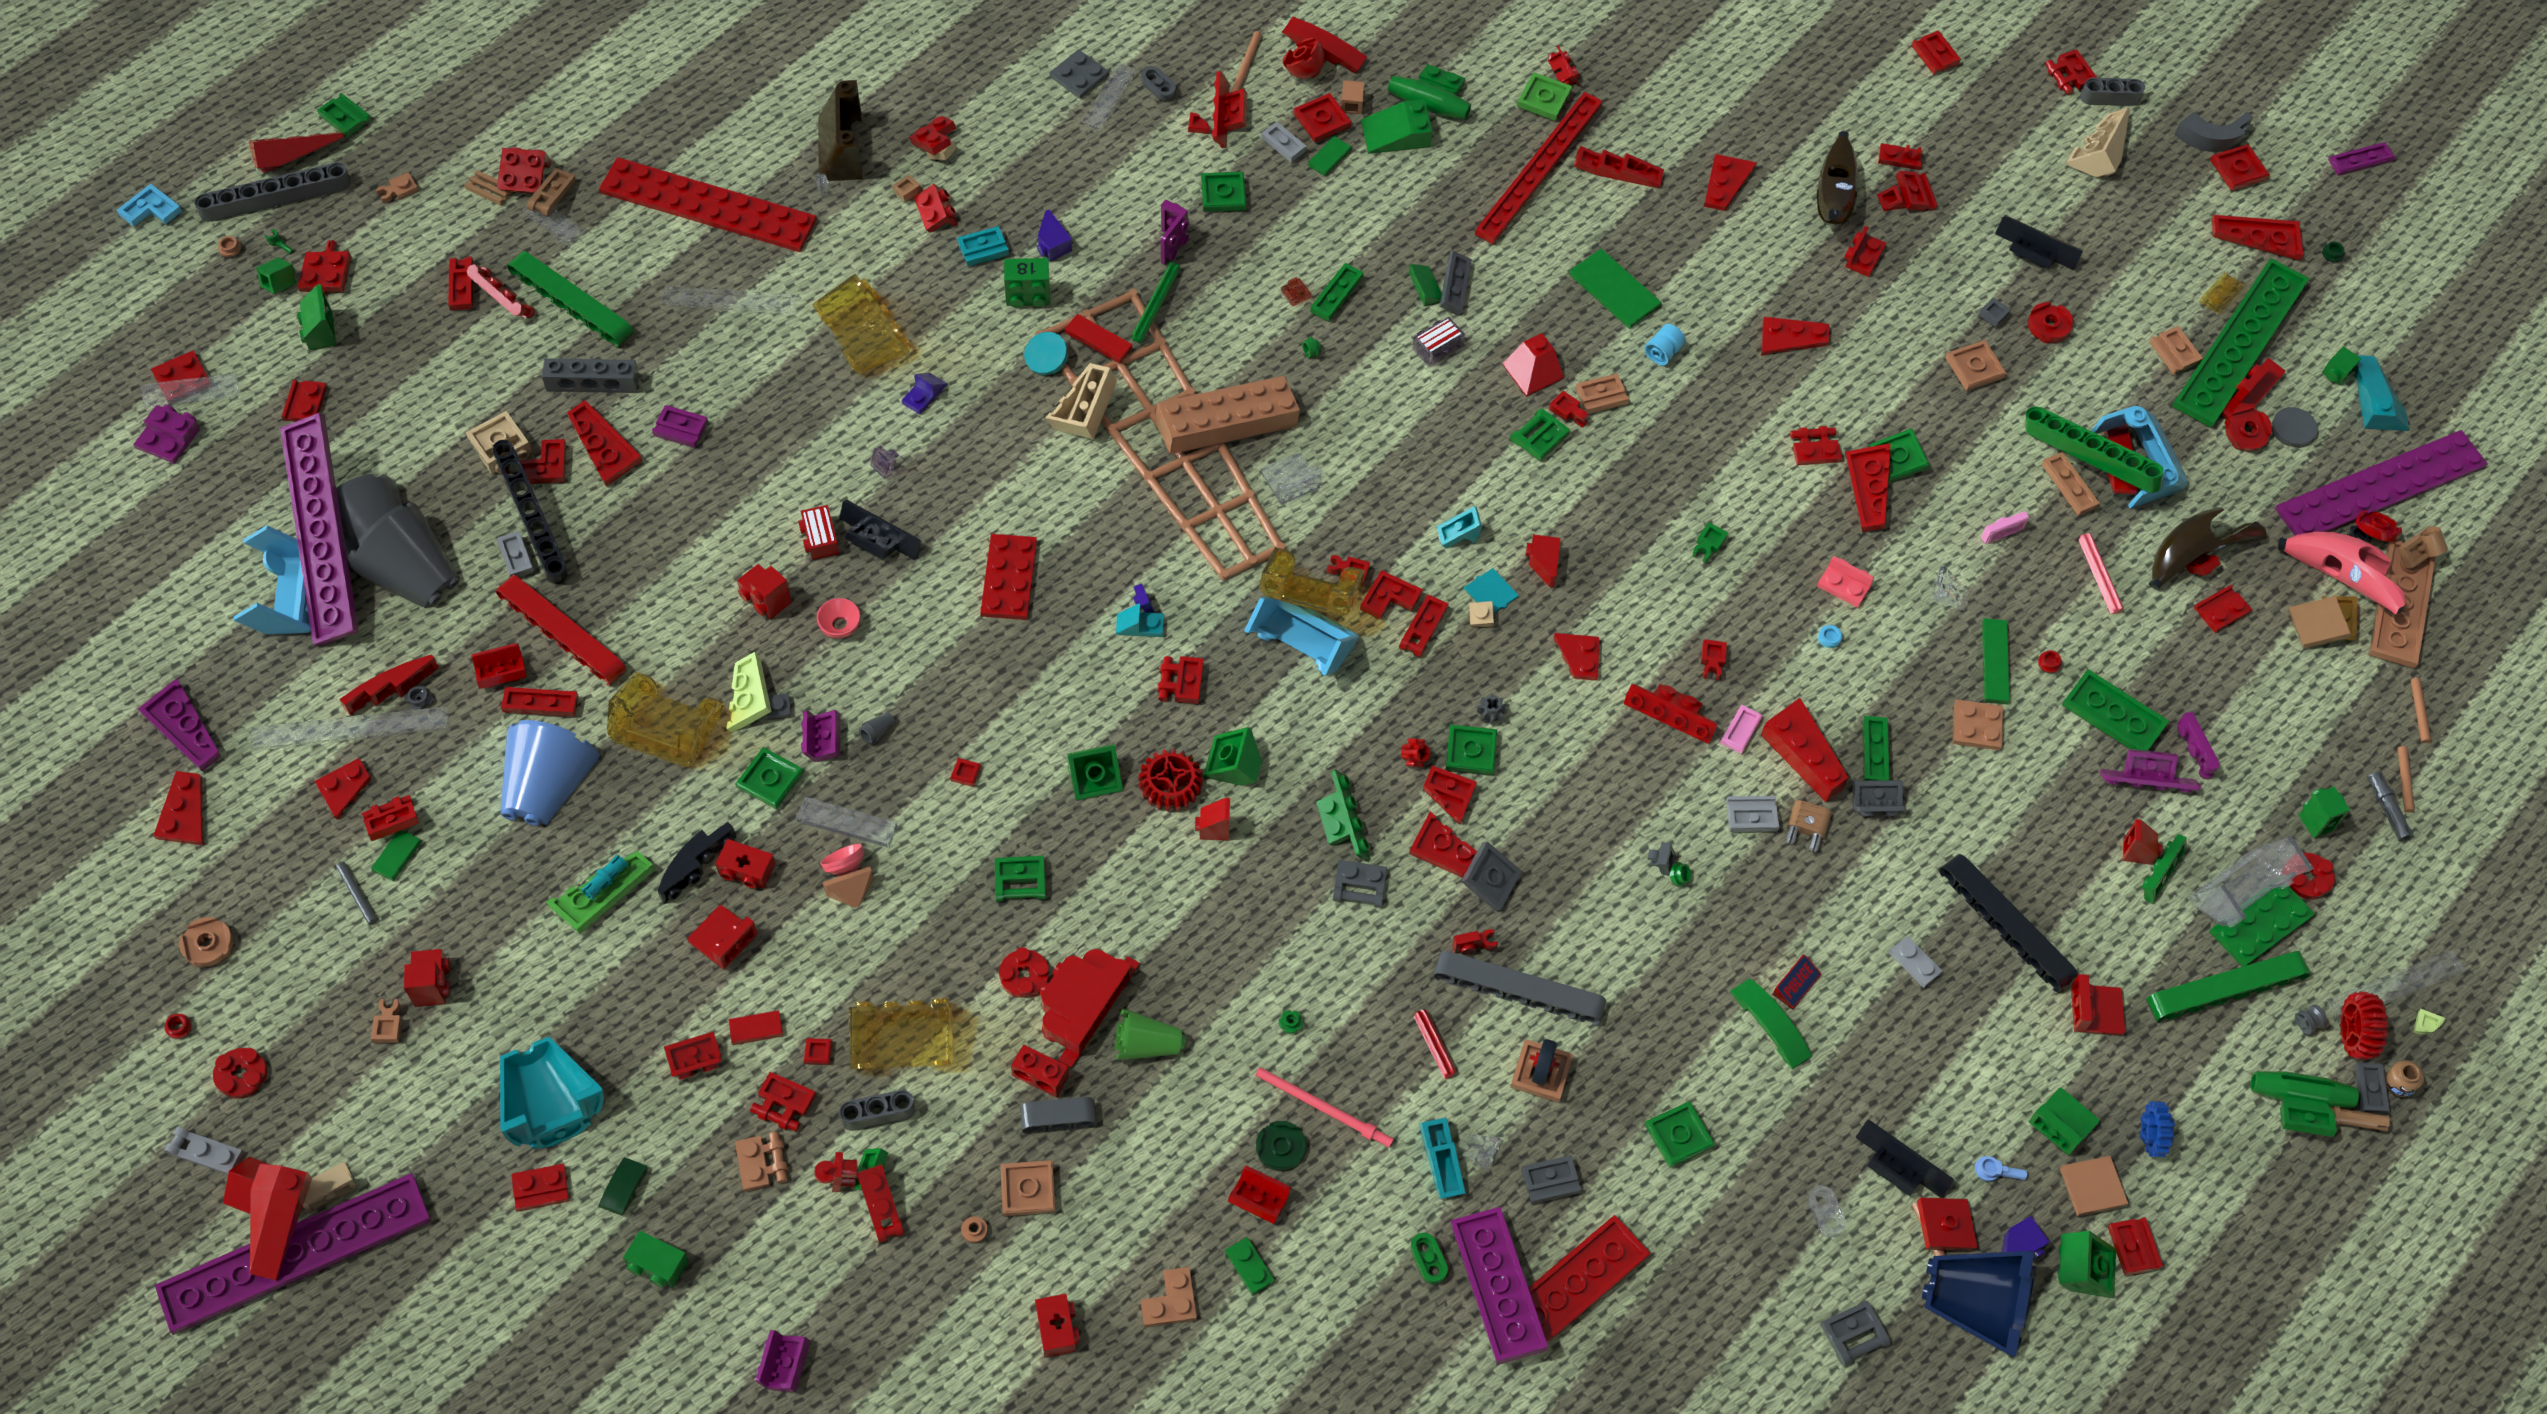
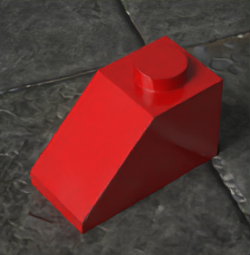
M1533 534L1532 542L1527 543L1525 556L1529 557V566L1549 587L1554 588L1561 538Z
M1223 798L1201 808L1200 817H1195V831L1200 832V840L1229 841L1230 798Z
M2136 819L2123 838V861L2152 865L2156 858L2160 857L2162 845L2158 843V833L2141 819Z

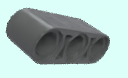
M2089 78L2084 84L2080 99L2088 105L2135 106L2141 100L2145 84L2139 79Z
M898 1090L847 1101L841 1105L839 1115L845 1129L856 1131L907 1120L914 1115L915 1103L909 1091ZM901 1102L909 1103V1106L904 1109L897 1108V1105ZM877 1107L884 1109L880 1114L871 1113ZM850 1113L858 1114L853 1120L846 1119V1116Z
M1091 1097L1027 1102L1020 1106L1022 1132L1025 1134H1030V1131H1038V1133L1055 1132V1129L1064 1128V1131L1077 1130L1083 1126L1094 1128L1097 1125L1095 1100Z

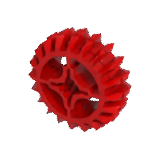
M1173 748L1171 753H1167L1163 749L1162 755L1155 752L1153 759L1147 757L1146 764H1142L1141 773L1138 775V780L1140 781L1139 789L1142 791V796L1148 798L1150 805L1156 802L1158 810L1162 805H1166L1167 812L1170 810V806H1175L1178 812L1180 804L1187 808L1189 801L1195 803L1196 795L1200 796V787L1204 783L1202 779L1203 771L1200 769L1198 761L1194 762L1192 755L1185 757L1184 750L1180 754H1176L1175 748ZM1164 768L1163 772L1156 774V776L1153 777V775L1159 769ZM1168 773L1170 774V778H1172V780L1174 781V786L1168 778ZM1189 782V784L1183 790L1178 791V788L1180 786L1185 785V783Z
M2359 992L2349 994L2348 998L2344 1001V1006L2341 1007L2342 1014L2339 1016L2341 1019L2339 1024L2341 1032L2339 1034L2342 1037L2341 1043H2344V1050L2348 1053L2349 1057L2359 1058V1060L2378 1058L2384 1050L2383 1046L2387 1044L2386 1037H2388L2387 1028L2389 1026L2387 1025L2386 1007L2383 1006L2382 999L2373 993Z

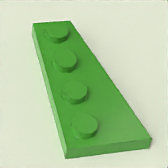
M636 851L624 858L628 866L613 880L614 883L603 889L593 901L587 898L581 889L596 874L589 877L587 883L578 888L573 886L565 891V895L556 900L552 898L546 901V903L580 935L656 869L648 859Z

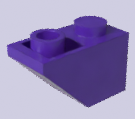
M2030 1216L2006 1232L2003 1239L2002 1252L2034 1251L2036 1252L2037 1260L2046 1253L2044 1248L2049 1244V1241Z

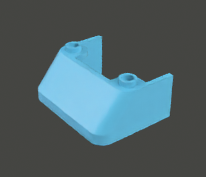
M2132 406L2102 416L2091 430L2092 432L2098 434L2128 424L2136 431L2149 459L2159 463L2164 468L2162 489L2155 493L2141 490L2128 504L2130 509L2179 493L2187 486V476L2154 414L2142 407Z
M265 526L245 538L244 544L264 552L263 563L268 571L278 575L274 610L256 603L235 615L233 621L264 634L309 633L311 628L297 539L270 526Z
M1284 594L1260 597L1244 630L1247 633L1256 631L1258 632L1257 636L1266 641L1279 639L1316 660L1315 663L1318 665L1317 669L1325 676L1337 672L1359 638V635Z

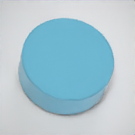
M1826 625L1820 629L1818 640L1826 648H1835L1841 643L1842 632L1836 626Z

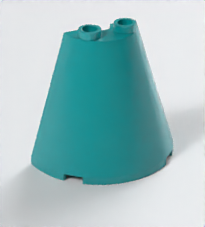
M550 1037L535 1041L527 1051L520 1052L516 1049L500 1056V1128L504 1137L512 1144L519 1147L522 1144L530 1145L531 1149L558 1145L582 1133L592 1124L590 1119L594 1114L600 1113L604 1100L601 1086Z

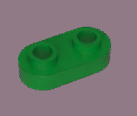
M1429 1233L1415 1235L1411 1241L1410 1251L1423 1280L1432 1285L1442 1283L1446 1278L1448 1267L1436 1239ZM1424 1244L1428 1247V1250L1422 1252L1419 1250V1246ZM1431 1268H1436L1439 1273L1437 1275H1431L1429 1273V1270Z

